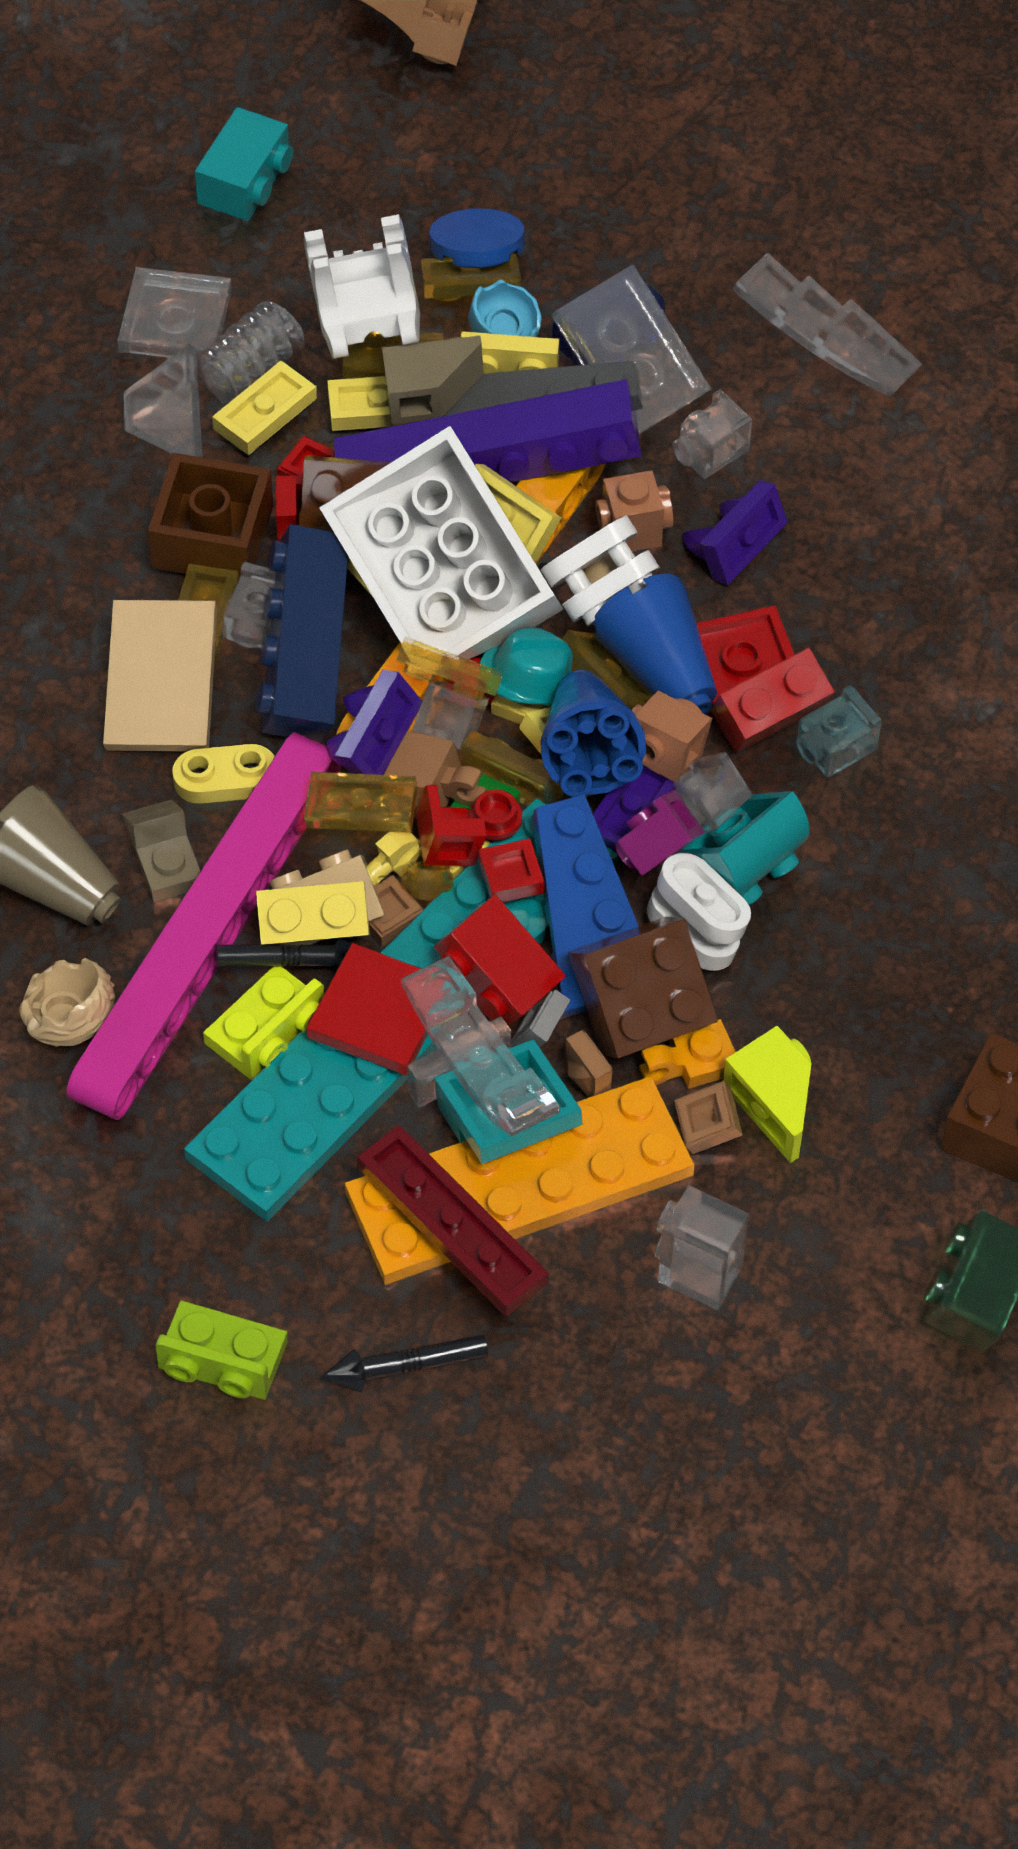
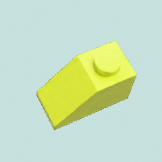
M776 1026L726 1058L723 1081L731 1088L734 1100L784 1157L792 1163L799 1158L811 1059L805 1047L798 1040H790Z

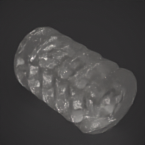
M259 302L252 312L246 313L241 317L239 323L228 327L225 334L217 336L210 346L200 350L197 355L200 375L213 395L221 402L228 404L238 396L237 392L242 393L251 385V381L255 382L265 374V370H270L279 362V359L282 361L290 359L293 354L292 347L296 350L302 349L305 344L304 333L296 319L283 307L274 302Z

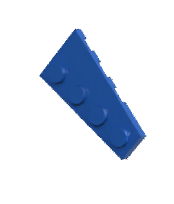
M585 794L536 807L532 815L538 864L544 880L546 924L550 926L553 953L551 959L566 975L558 983V991L570 999L560 1019L587 1011L568 952L639 926Z

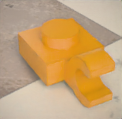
M720 1019L716 1023L670 1039L669 1046L659 1044L642 1050L641 1054L645 1063L639 1065V1070L643 1079L651 1076L655 1085L683 1076L687 1088L690 1089L724 1079L725 1060L735 1053V1049Z

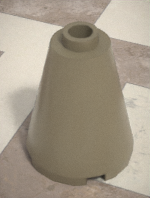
M34 785L27 787L0 813V821L2 822L0 824V884L85 925H90L96 919L100 923H104L112 916L121 903L122 898L117 895L120 883L50 795L39 786L37 788Z

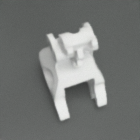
M399 214L381 218L386 248H383L382 242L373 244L374 250L363 252V250L353 251L354 254L345 256L343 255V250L333 252L334 258H328L322 229L304 232L305 252L322 335L326 340L333 359L349 356L348 345L364 342L365 337L370 332H378L384 338L400 335L403 346L419 343L421 314L413 280L406 235Z

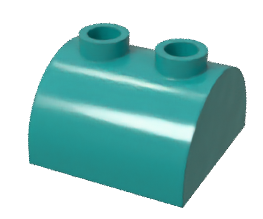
M794 791L739 795L702 826L705 834L678 853H688L703 859L750 905L763 893L758 885L762 878L768 873L773 878L780 877L798 865L799 859L794 851L808 840L810 834L809 821Z

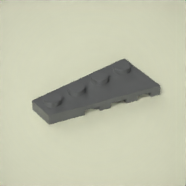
M634 360L487 373L444 416L624 379L628 380L635 410L643 409L639 373Z

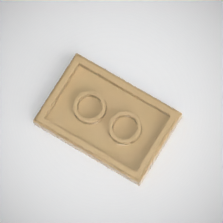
M113 600L103 740L106 751H190L193 749L209 748L217 624V605L215 601Z

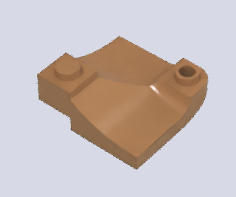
M360 0L378 10L399 26L414 42L413 52L422 54L426 60L436 64L450 63L456 66L478 0Z

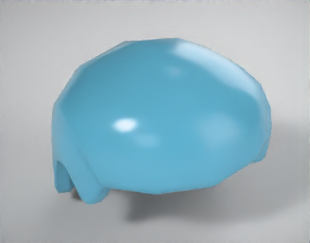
M500 279L488 287L483 288L479 286L476 289L468 313V321L471 332L537 337L541 328L542 316L537 300L527 290Z

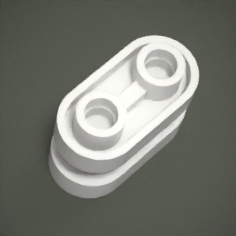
M627 515L610 523L567 550L540 570L551 588L566 582L574 596L563 603L562 606L573 623L583 618L587 626L591 625L602 605L617 592L627 586L632 594L646 588L647 585L643 579L652 576L653 573L660 569L649 550L636 557L630 550L627 542L635 537L638 532ZM609 554L617 568L591 584L583 570Z
M688 853L674 854L665 860L657 880V886L654 888L647 905V915L651 922L666 916L685 918L700 967L711 971L724 969L732 963L739 947L740 939L744 935L751 918V910L746 900L707 862L698 856Z

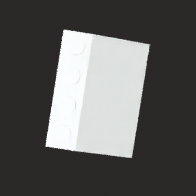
M451 426L319 507L423 680L500 646L507 636L514 631L525 627H536L563 610V607Z

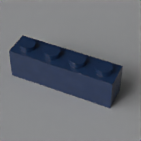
M290 524L281 540H274L271 545L268 570L275 572L274 588L270 587L268 589L264 605V617L271 619L270 635H265L260 651V665L267 666L266 683L261 682L256 697V713L263 714L261 733L289 737L290 734L295 732L322 743L334 726L348 555L334 532Z

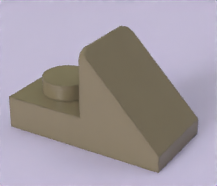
M171 799L123 813L122 820L153 903L187 893L201 871L187 837L183 809Z

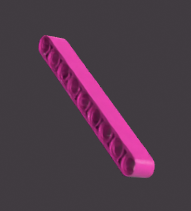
M295 732L286 739L79 1059L68 1081L66 1091L68 1099L115 1120L121 1119L128 1111L219 966L215 965L214 960L215 946L234 944L257 907L256 891L268 890L270 887L269 881L275 879L334 786L342 766L331 758L326 745Z

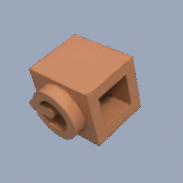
M652 470L603 479L602 500L595 501L596 517L600 530L627 515L638 532L635 537L627 542L631 551L661 547L663 529L673 527V510L669 488L665 485L657 486Z
M658 690L644 706L637 704L632 709L645 733L646 754L642 763L643 766L678 783L702 757L712 718L703 714L693 702L683 698L674 699Z

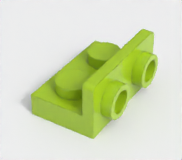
M180 1300L167 1335H159L155 1345L158 1368L164 1370L170 1377L182 1382L200 1380L216 1385L224 1393L236 1398L254 1396L266 1400L288 1343V1333L285 1330Z

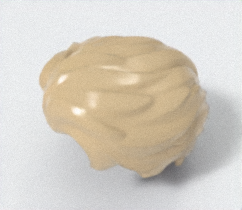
M87 958L82 959L81 964L59 960L44 972L33 974L19 1009L21 1019L27 1026L29 1035L42 1043L56 1047L75 1046L91 1038L98 1032L114 1007L116 996L113 987L115 984L110 981L111 976L97 962Z

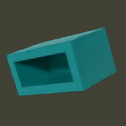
M237 107L195 170L197 204L249 221L257 207L265 205L272 191V184L279 173H285L291 164L293 147L289 145L288 124Z

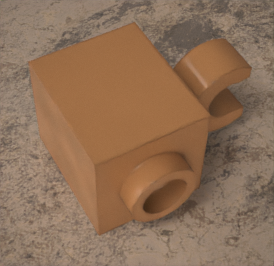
M407 731L382 777L391 810L397 811L409 818H416V810L426 785H437L441 807H446L450 798H453L460 804L471 807L477 798L486 792V787L477 785L482 775L481 770L471 766H461L454 741Z

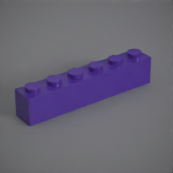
M627 379L334 438L335 458L393 462L451 426L474 465L484 464L509 482L642 456L637 414Z

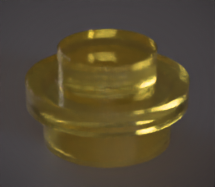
M411 862L407 867V875H403L401 878V886L411 890V896L415 899L434 900L441 892L454 889V879L449 877L450 866L424 865L423 862Z

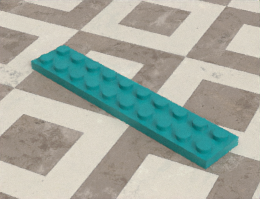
M536 798L522 812V824L519 830L509 838L494 840L486 848L530 838L537 858L532 815L536 807L546 804ZM606 846L608 853L611 857V860L613 862V865L616 868L618 854ZM479 857L475 866H467L381 952V954L451 980V991L407 1076L307 1038V1030L304 1033L301 1031L288 1044V1049L284 1052L281 1051L270 1062L271 1065L268 1068L265 1067L184 1148L185 1160L266 1222L290 1200L478 1008L475 994L462 980L454 978L446 971L440 960L441 955L433 946L478 906L490 898L479 864ZM545 889L543 894L503 902L539 945L551 934L550 926L546 924L544 909L546 903Z

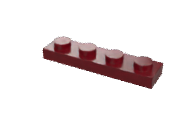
M397 1125L357 1156V1168L505 1317L548 1284L549 1273L400 1125Z

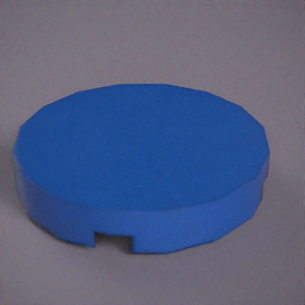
M471 208L454 211L439 217L431 225L429 232L430 250L439 260L443 261L445 255L453 258V265L463 268L498 266L510 260V253L516 252L519 255L524 250L525 226L519 218L499 210Z

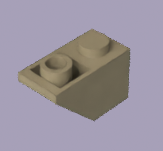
M480 335L453 337L446 340L414 343L404 346L401 344L398 346L382 347L385 383L392 425L444 416L484 375Z

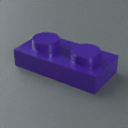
M643 766L642 773L636 780L627 782L608 792L593 813L605 845L617 853L615 848L616 843H618L617 841L631 831L626 822L650 805L658 812L653 801L673 790L678 792L681 788V780L675 783Z

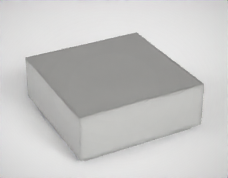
M556 989L549 991L526 1012L510 1041V1047L512 1048L532 1039L535 1040L539 1047L545 1044L564 1013L570 999Z

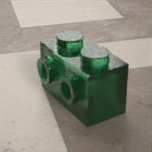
M980 1210L966 1225L958 1222L952 1230L944 1248V1252L951 1255L944 1271L941 1269L936 1271L924 1294V1300L930 1302V1306L923 1322L984 1352L1002 1336L1018 1297V1228Z

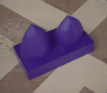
M759 480L744 497L734 498L720 504L722 520L716 526L697 528L682 534L686 547L695 556L706 561L713 581L729 585L788 523L775 484Z
M382 670L373 686L361 688L343 697L346 709L355 717V720L349 730H345L327 741L331 758L337 764L345 767L360 785L374 788L378 785L423 704V701L401 674L389 670Z

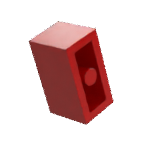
M807 648L721 693L710 711L736 754L823 708L835 691L810 648Z
M496 894L478 906L433 946L441 955L440 960L446 971L454 978L462 980L475 994L480 1010L491 1020L498 1021L503 1028L522 1017L566 977L563 971Z

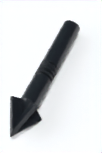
M340 937L333 945H287V947L286 945H282V947L281 945H216L214 960L216 966H281V964L282 966H286V964L287 966H332L336 974L352 943Z
M479 1335L417 1347V1350L415 1348H411V1351L406 1349L405 1352L401 1350L400 1354L398 1351L364 1358H361L354 1348L320 1378L362 1392L365 1380L401 1374L402 1370L406 1373L408 1369L410 1372L413 1371V1368L416 1371L419 1370V1367L420 1369H427L488 1357L485 1336Z

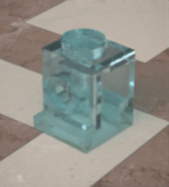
M849 685L842 689L841 696L800 719L796 740L797 747L808 763H815L825 776L829 778L878 749L882 720L859 693Z

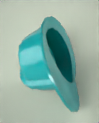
M525 627L514 631L507 636L502 645L486 651L479 663L482 679L499 696L517 703L552 706L556 690L562 679L572 671L584 670L573 660V652L567 642L549 631L535 627Z

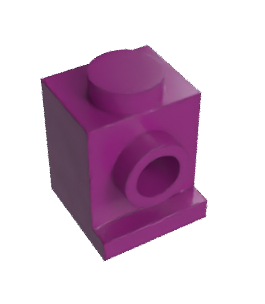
M675 790L653 801L658 812L650 805L627 821L626 824L631 831L619 839L615 845L622 861L630 869H637L641 876L655 870L668 857L677 854L705 834Z

